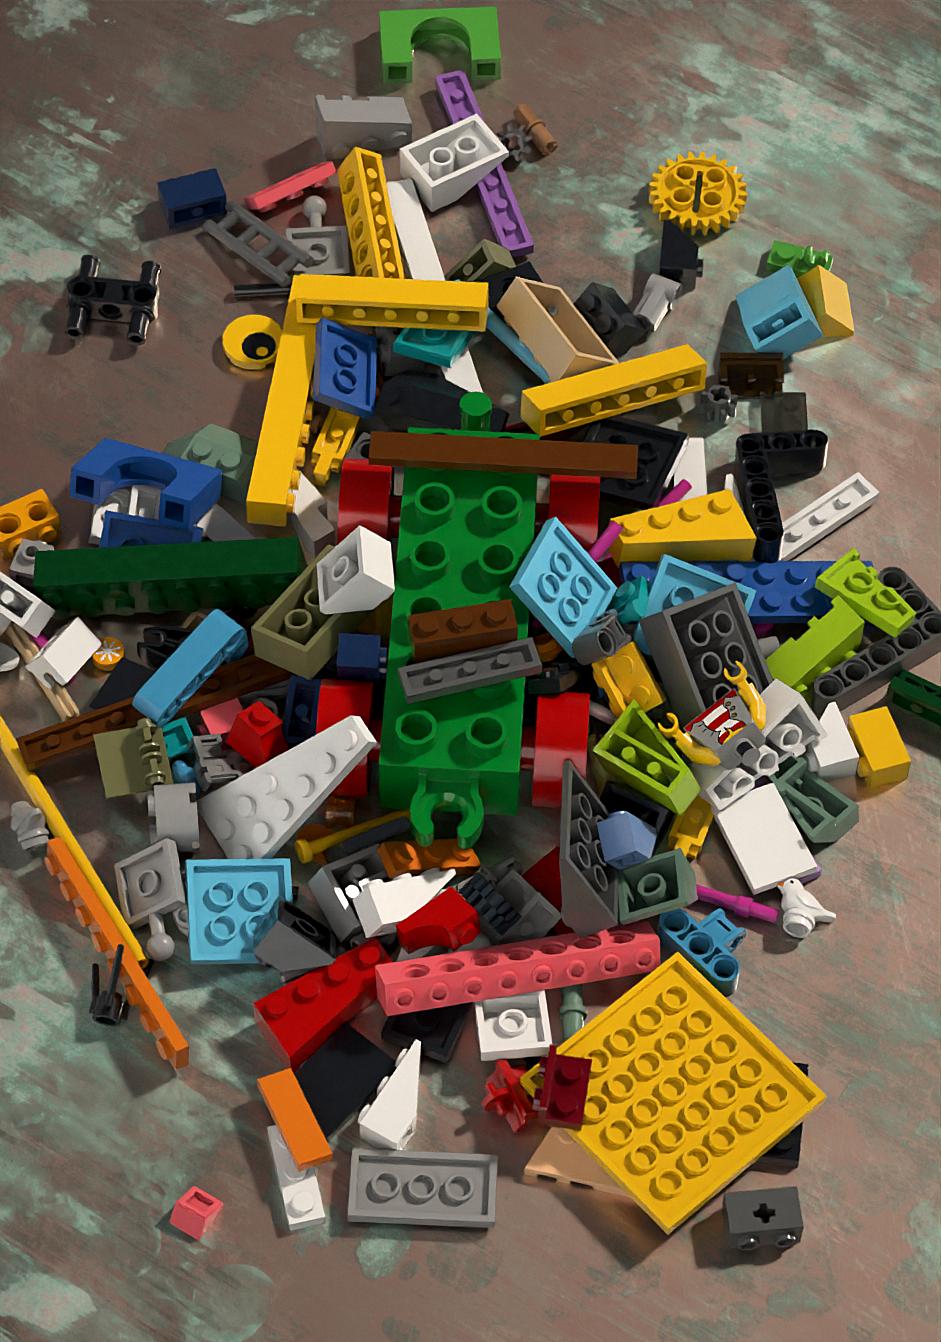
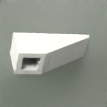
M433 868L421 873L420 876L412 877L410 873L395 877L390 882L383 883L382 879H376L362 886L363 891L352 900L366 938L396 932L395 925L427 904L456 874L455 870L451 869L440 872L439 868Z
M416 1039L409 1050L403 1049L396 1061V1070L391 1077L386 1076L382 1080L377 1090L378 1097L372 1106L367 1104L359 1115L360 1139L378 1149L404 1150L416 1132L421 1062V1042Z

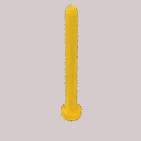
M400 809L310 842L305 838L295 841L296 854L300 862L305 864L313 860L314 854L326 851L347 839L404 815L410 821V809Z

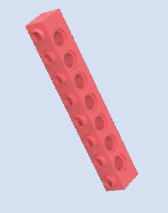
M648 921L617 925L581 939L576 933H569L375 965L377 998L386 1016L653 972L661 965L660 939Z

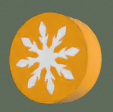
M104 637L99 639L102 644L92 654V661L98 669L112 671L120 659L125 657V650L122 642L118 639Z

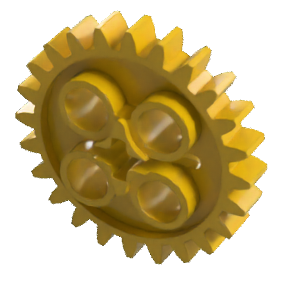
M690 151L686 159L677 154L676 162L668 158L666 159V166L658 165L657 173L652 174V180L649 183V204H653V213H659V221L669 219L675 225H679V229L682 232L689 228L691 235H695L697 229H701L704 236H706L709 228L719 233L720 225L730 228L731 220L738 221L739 213L744 212V206L747 201V183L743 182V174H736L737 166L734 165L727 168L726 158L717 162L716 154L707 159L704 152H701L699 157H694ZM700 174L703 176L699 211L694 212L697 175Z

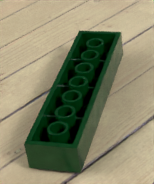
M298 537L35 551L33 587L38 598L55 610L52 617L56 619H66L70 616L82 615L94 618L100 617L102 614L129 616L139 612L163 614L167 611L176 610L197 612L200 609L214 608L226 611L239 605L241 607L260 609L272 605L308 565Z

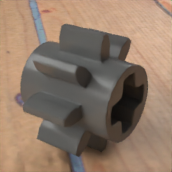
M509 123L507 125L508 132L505 133L499 130L497 136L502 139L501 143L509 151V155H514L516 161H519L521 159V151L525 153L531 151V148L526 143L533 138V135L526 136L523 132L525 129L524 124L519 129H514L512 123ZM513 136L519 138L517 142L519 145H516L515 148L509 146L511 142L509 139Z
M712 384L708 392L701 391L699 413H705L708 419L707 422L724 424L729 416H736L738 395H731L729 386Z

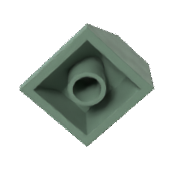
M681 848L653 856L651 859L620 869L618 872V902L622 925L682 908L698 900L695 872Z

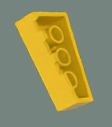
M730 489L610 518L609 525L614 520L624 529L608 550L617 568H619L621 562H659L663 554L684 562L702 560L723 561L726 559L751 561L757 537Z

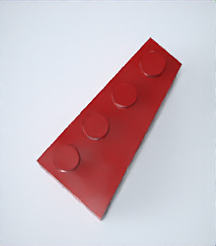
M376 937L335 958L332 965L320 966L253 1003L255 1023L286 1069L291 1068L295 1074L300 1065L308 1057L312 1056L344 1022L348 1023L359 1011L363 1012L377 999L375 965L393 963V961Z

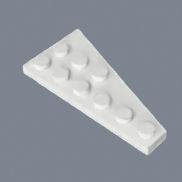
M351 715L196 801L197 809L228 859H271L377 742L361 717Z

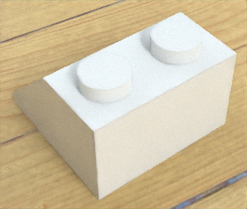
M359 525L317 563L320 612L326 615L373 610L383 600H387L395 591L391 543Z

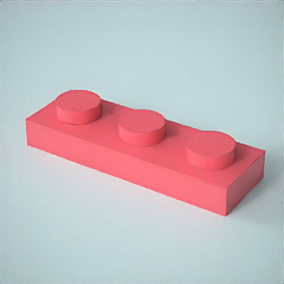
M321 162L247 196L244 200L248 209L260 210V213L275 208L277 206L276 201L286 197V200H291L303 194L302 189L312 185V188H317L328 183V177L337 172L333 162Z

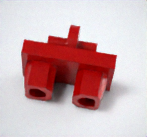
M507 1059L499 1060L495 1064L496 1070L486 1079L487 1084L484 1088L488 1095L483 1098L481 1104L485 1111L492 1112L497 1110L501 1118L506 1117L514 1133L522 1132L530 1120L539 1116V1111L532 1110L534 1098L531 1095H526L523 1090L524 1088L520 1085V1077L528 1071L524 1065L510 1066Z

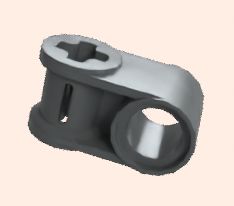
M616 609L608 610L594 618L589 623V626L574 638L572 651L580 664L587 666L611 657L632 640L630 634H625L617 620L618 613Z

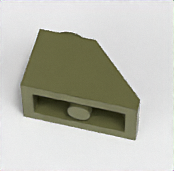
M483 239L444 277L446 281L476 282L516 267L507 248Z

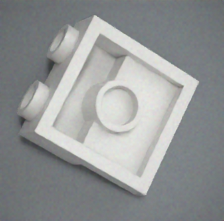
M545 990L474 1002V1016L481 1061L548 1055L552 1039Z

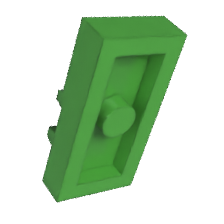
M774 240L767 261L766 271L775 273L790 264L796 278H799L818 265L830 272L834 255L829 254L827 249H824L822 253L812 250L810 245L804 248Z

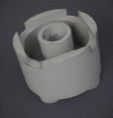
M195 783L154 785V790H147L149 816H156V823L149 824L151 846L168 838L176 841L178 853L200 851Z

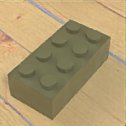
M329 544L251 627L255 656L308 680H311L338 650L339 633L353 634L373 611L364 610L326 615L320 612L317 563L335 548Z

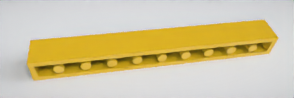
M294 275L246 499L247 523L286 527L288 514H294L296 495L293 494V490H299L301 472L297 471V468L304 466L305 448L302 447V444H308L310 425L307 424V420L312 421L314 416V402H311V399L313 398L317 324L297 322L296 294L299 275Z

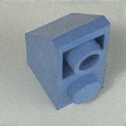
M626 811L611 813L608 815V819L597 823L606 863L620 870L651 859L657 837L656 828Z

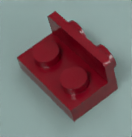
M557 1045L549 1046L548 1057L541 1056L538 1077L544 1078L542 1089L535 1088L532 1110L539 1111L538 1124L582 1130L592 1059L557 1054Z

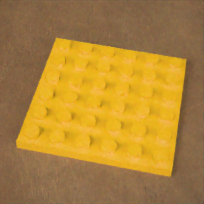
M676 952L557 1048V1054L592 1059L582 1130L563 1129L668 1235L821 1107L827 1098L824 1092L679 952ZM540 1062L520 1077V1085L533 1098L535 1088L542 1089L544 1078L538 1077Z

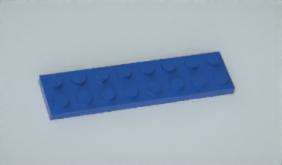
M763 561L686 562L757 590L748 613L751 623H807L814 616L820 620L833 608L831 604L833 599L814 586L817 577L836 561H777L776 563H765ZM861 561L866 567H873L872 561ZM621 562L618 568L621 585L627 581L632 582L641 575L652 583L659 562ZM632 620L628 624H637V621Z

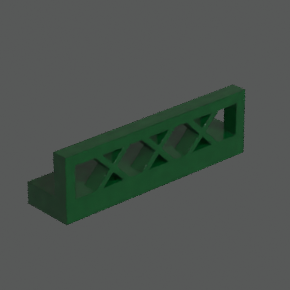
M903 669L900 676H894L888 685L885 704L941 730V687Z

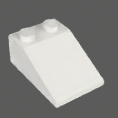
M475 114L400 148V174L404 179H412L417 195L428 209L433 212L462 197L509 156V151L483 120Z

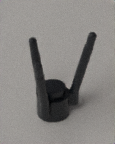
M122 944L117 946L108 990L103 991L101 996H99V965L97 963L92 965V1001L89 1013L93 1014L92 1019L95 1022L106 1026H118L121 1020H127L131 1008L127 999L123 1002V996L115 992L124 951V945ZM149 959V964L142 969L146 977L154 964L153 959Z

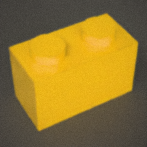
M885 706L849 716L847 730L859 755L857 772L861 778H865L869 789L907 779L911 759L888 707Z

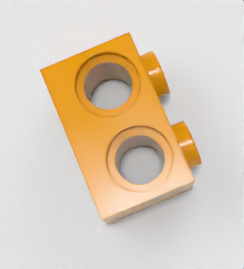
M39 489L0 507V556L3 561L16 555L22 539L39 540L49 543L62 535L60 517L43 489Z

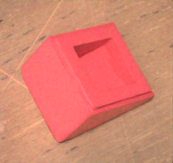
M193 1186L175 1203L170 1223L195 1239H200L219 1214L224 1203Z

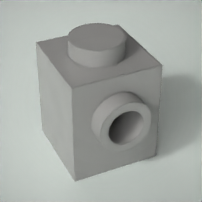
M22 539L9 568L10 578L16 583L33 586L35 551L54 550V546L39 540Z

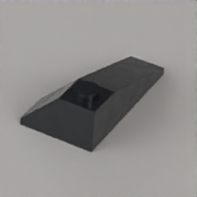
M406 370L384 382L374 411L391 429L408 431V427L461 430L459 403L461 398L469 393V391L435 373ZM492 404L490 415V432H504L510 414Z

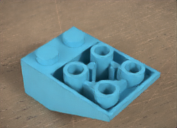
M790 264L736 295L744 327L757 353H783L784 359L824 336Z

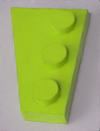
M853 547L817 577L814 587L832 599L839 595L859 616L896 638L913 623L916 612L892 587H885L877 579L879 573L872 566L866 567L859 560L861 554Z

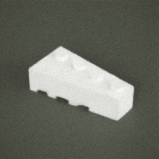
M775 679L760 694L766 705V726L762 730L766 742L758 749L760 751V758L755 764L746 766L741 762L732 770H726L721 765L706 766L695 764L694 762L688 766L701 788L698 796L718 810H722L752 789L755 785V780L761 776H771L778 771V764L788 757L793 756L797 758L806 751L805 746L814 739L820 742L828 736L802 695L778 679Z

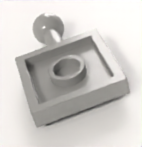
M310 196L303 203V213L309 218L310 228L285 229L286 238L314 258V262L310 267L306 268L299 263L288 273V276L292 279L291 282H293L294 275L300 276V274L350 276L347 226L322 227L321 218L327 211V205L319 196Z
M166 838L114 864L122 916L131 930L147 923L150 924L151 937L147 942V952L156 961L169 959L175 949L173 939L165 934L163 915L186 904L176 841Z

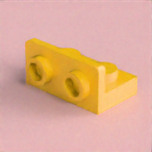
M635 641L623 646L615 655L591 664L594 669L592 671L594 680L600 688H604L610 699L608 702L610 710L616 718L621 716L634 699L644 712L666 701Z

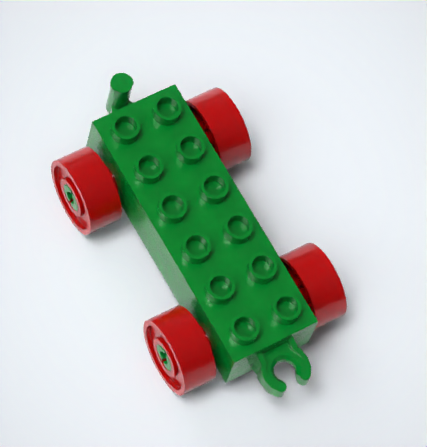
M477 391L465 394L460 400L461 430L408 427V433L540 440V434L490 432L492 401L489 396ZM344 458L339 491L337 545L360 525L389 541L391 544L392 538H398L383 717H375L374 681L322 679L316 735L352 715L361 717L377 742L330 795L368 798L372 762H379L380 808L410 809L411 833L418 844L423 847L430 846L434 839V824L431 821L433 811L461 812L463 819L457 827V843L462 849H468L480 838L484 814L518 815L520 770L534 771L532 807L561 808L564 761L570 760L584 780L586 779L590 693L560 692L538 694L536 726L523 725L526 676L407 704L398 678V668L414 664L408 639V615L511 599L518 626L517 640L528 638L530 610L509 586L546 520L557 517L588 553L597 541L600 477L551 475L549 503H536L538 474L405 467L402 495H394L395 466L369 465V459Z

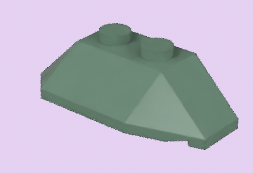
M210 423L168 443L162 452L163 454L222 469L221 496L246 506L258 441Z

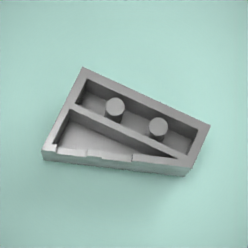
M315 95L316 134L325 161L346 158L354 147L374 152L411 144L412 121L403 97L368 96L367 101L352 100L351 96H341L340 100L325 99L324 95Z

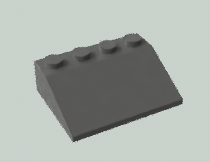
M736 583L638 620L674 714L678 719L680 730L684 734L686 732L683 728L733 688L737 692L740 690L738 685L732 684L724 675V668L728 670L731 677H736L740 674V667L735 661L740 662L747 670L746 680L748 684L752 683L759 695L773 682Z
M566 760L563 762L559 858L562 894L561 916L565 925L571 927L581 939L617 926L619 869L605 862L597 823L608 819L610 813L572 762Z

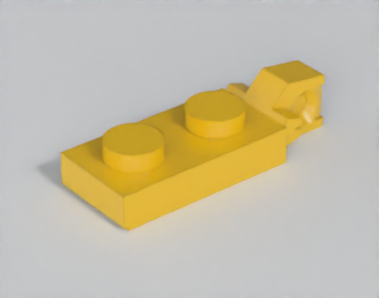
M331 406L312 450L311 466L315 467L313 472L315 475L314 484L326 487L332 471L339 473L343 460L349 453L362 422V417Z
M697 795L681 816L677 814L668 836L667 850L672 851L681 848L686 858L696 859L698 853L700 854L714 820L710 810V803Z

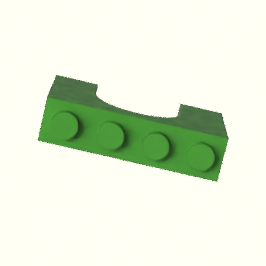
M496 6L379 11L383 84L413 83L412 52L420 43L433 38H448L457 41L465 47L470 59L471 80L501 79V51Z

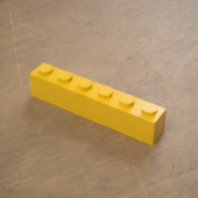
M300 274L296 294L298 323H317L323 317L341 325L486 331L489 308L488 283Z
M688 344L526 389L522 391L521 418L536 434H540V437L704 390L707 362Z

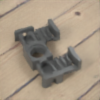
M220 733L192 736L187 744L188 750H195L198 762L194 766V771L200 788L203 791H207L211 783L234 781L245 775L246 773L240 768V763H248L255 769L238 752L230 753L228 758H226L227 752H222L220 746L223 742Z

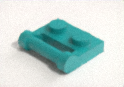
M642 575L632 582L627 581L623 583L614 593L605 612L616 609L618 613L616 618L621 627L632 620H640L646 615L651 583Z

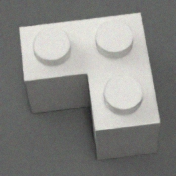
M0 572V637L11 621H13L37 638L55 613V610Z

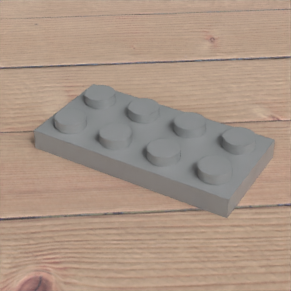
M352 1148L348 1222L494 1228L498 1155Z

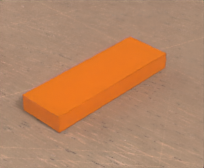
M288 1068L257 1079L259 1091L298 1172L331 1161L333 1153L292 1069Z

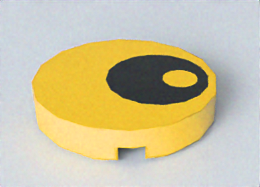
M245 315L236 318L226 327L223 333V351L230 358V362L237 367L246 370L266 368L267 364L272 361L276 362L282 329L273 319L263 315Z

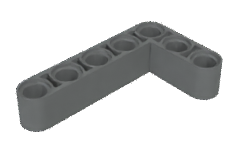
M884 568L880 571L878 580L885 587H892L916 612L913 623L896 638L888 635L819 676L814 683L811 707L818 715L822 716L828 704L836 702L841 712L891 682L894 676L899 677L903 669L909 671L941 651V611L901 568ZM823 694H828V695H831L832 697H827V696H824Z

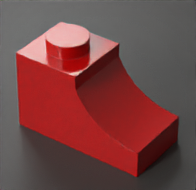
M261 701L254 703L237 714L226 740L230 746L255 768L290 750L282 732L283 721Z
M452 886L395 925L400 946L408 954L427 946H445L454 952L461 946L471 943L481 933L477 911Z

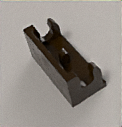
M720 352L718 384L725 387L729 386L731 395H738V399L782 400V383H784L783 353Z

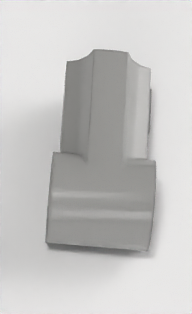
M655 273L651 274L645 285L643 297L633 312L634 316L646 330L645 334L655 332L668 309L673 310L681 296L682 284Z

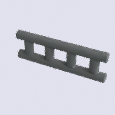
M234 200L227 202L225 209L229 214L218 224L212 220H207L204 223L203 228L205 231L284 288L291 284L292 279L287 274L299 263L308 268L314 262L312 256ZM241 220L249 228L236 238L228 231ZM258 235H261L269 242L256 253L247 245ZM281 249L289 256L276 267L267 259L277 250Z

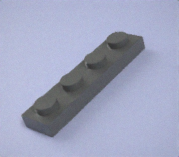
M532 637L398 668V678L407 704L542 673V663Z

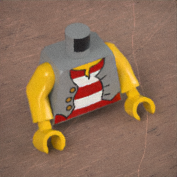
M738 661L735 662L740 667V674L736 677H731L728 670L724 668V675L732 684L738 685L740 690L737 692L733 688L683 728L686 732L685 734L679 730L678 719L672 713H667V718L674 723L671 729L663 728L658 722L659 731L662 736L674 738L677 741L675 745L695 764L706 766L721 765L726 770H732L741 762L746 766L755 764L760 758V751L758 749L766 742L762 732L766 726V705L752 683L748 684L746 680L747 670Z

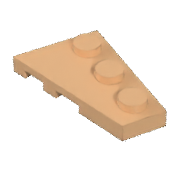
M551 1127L525 1167L526 1175L535 1177L538 1174L557 1178L559 1182L568 1184L571 1181L591 1185L596 1190L630 1197L563 1128Z

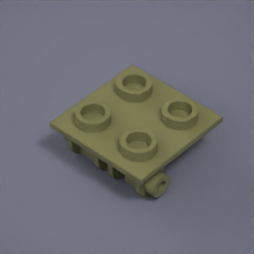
M150 718L138 720L137 727L93 735L106 799L154 790V785L173 784L162 728L151 723Z

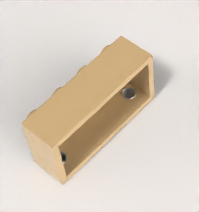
M515 277L497 304L498 309L504 315V321L514 328L519 335V341L530 349L534 355L533 359L549 374L548 378L551 382L619 363L560 287Z

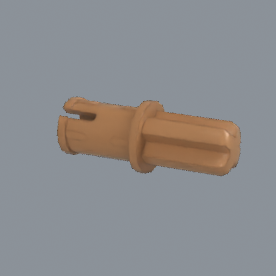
M527 104L518 105L514 111V116L521 126L525 125L524 133L526 136L533 135L532 141L541 151L542 155L546 156L553 153L558 144L546 130V123L538 119Z

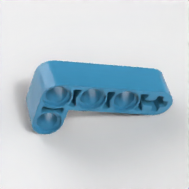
M220 609L212 611L138 691L133 699L132 706L144 716L150 718L158 727L165 725L223 661L230 663L243 657L249 646L245 629Z

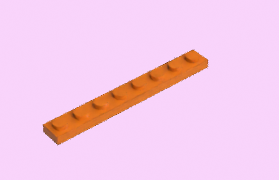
M59 836L47 841L48 856L44 858L46 867L52 876L57 875L60 880V888L64 898L68 902L72 900L76 906V915L80 924L83 927L88 926L90 929L92 942L98 953L104 952L108 959L107 964L110 973L117 946L119 944L124 945L118 979L124 985L123 990L128 1003L131 1006L136 1005L140 1011V1020L147 1033L152 1032L157 1039L156 1045L161 1057L164 1060L169 1059L175 1070L187 1066L189 1045L63 840Z

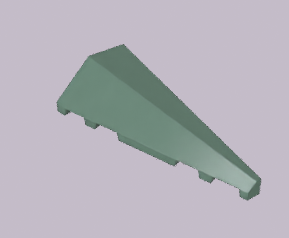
M800 755L797 758L793 756L788 757L778 764V771L771 776L765 775L770 783H774L783 802L813 843L837 842L859 822V805L808 770V761Z

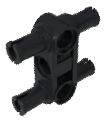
M94 255L82 256L78 276L69 281L67 285L68 300L66 309L69 316L64 329L65 335L71 339L83 338L87 318L129 322L130 325L126 335L127 342L136 346L143 345L146 342L148 324L153 322L159 314L158 300L160 291L157 283L161 273V266L155 261L143 262L139 281L97 277L100 259Z

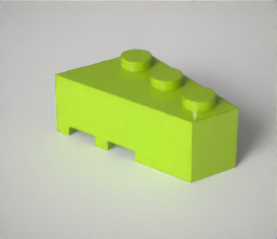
M839 595L831 601L833 608L820 620L814 616L807 622L810 629L795 641L790 637L765 660L773 681L778 679L800 693L803 698L814 688V683L819 676L859 653L865 621Z
M635 699L592 750L606 772L680 816L701 791L690 769L658 731L657 727L647 717Z

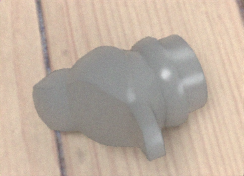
M27 801L13 803L10 806L12 817L11 829L18 835L17 841L21 844L23 851L47 845L49 831L45 828L46 819L41 809L31 807Z

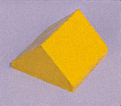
M820 265L797 278L824 335L822 337L854 335L847 283Z

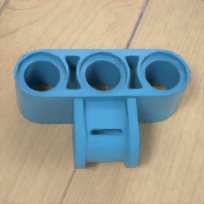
M681 908L662 913L659 919L657 934L660 939V946L671 956L679 952L724 997L732 995L737 989L740 964L731 953L743 942L747 934L743 928H737L725 917L726 913L721 908L713 911L700 923ZM675 927L680 929V931L672 932L669 931L667 928ZM701 950L705 952V954L697 955L694 954L692 951ZM726 973L730 975V977L722 978L717 976L716 974Z

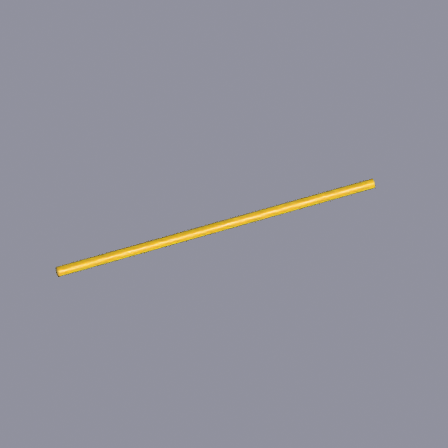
M0 715L1 750L36 808L41 809L46 819V824L54 838L61 837L141 969L145 968L149 964V959L35 771H27L18 744Z

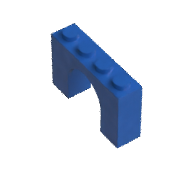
M104 438L71 468L69 497L100 505L111 493L121 487L130 485L157 487L163 489L160 493L158 522L189 530L220 499L223 470Z

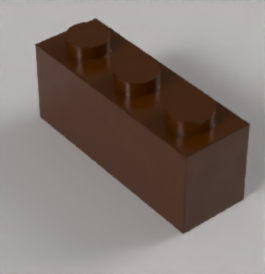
M511 599L408 615V639L414 664L517 641L518 626Z

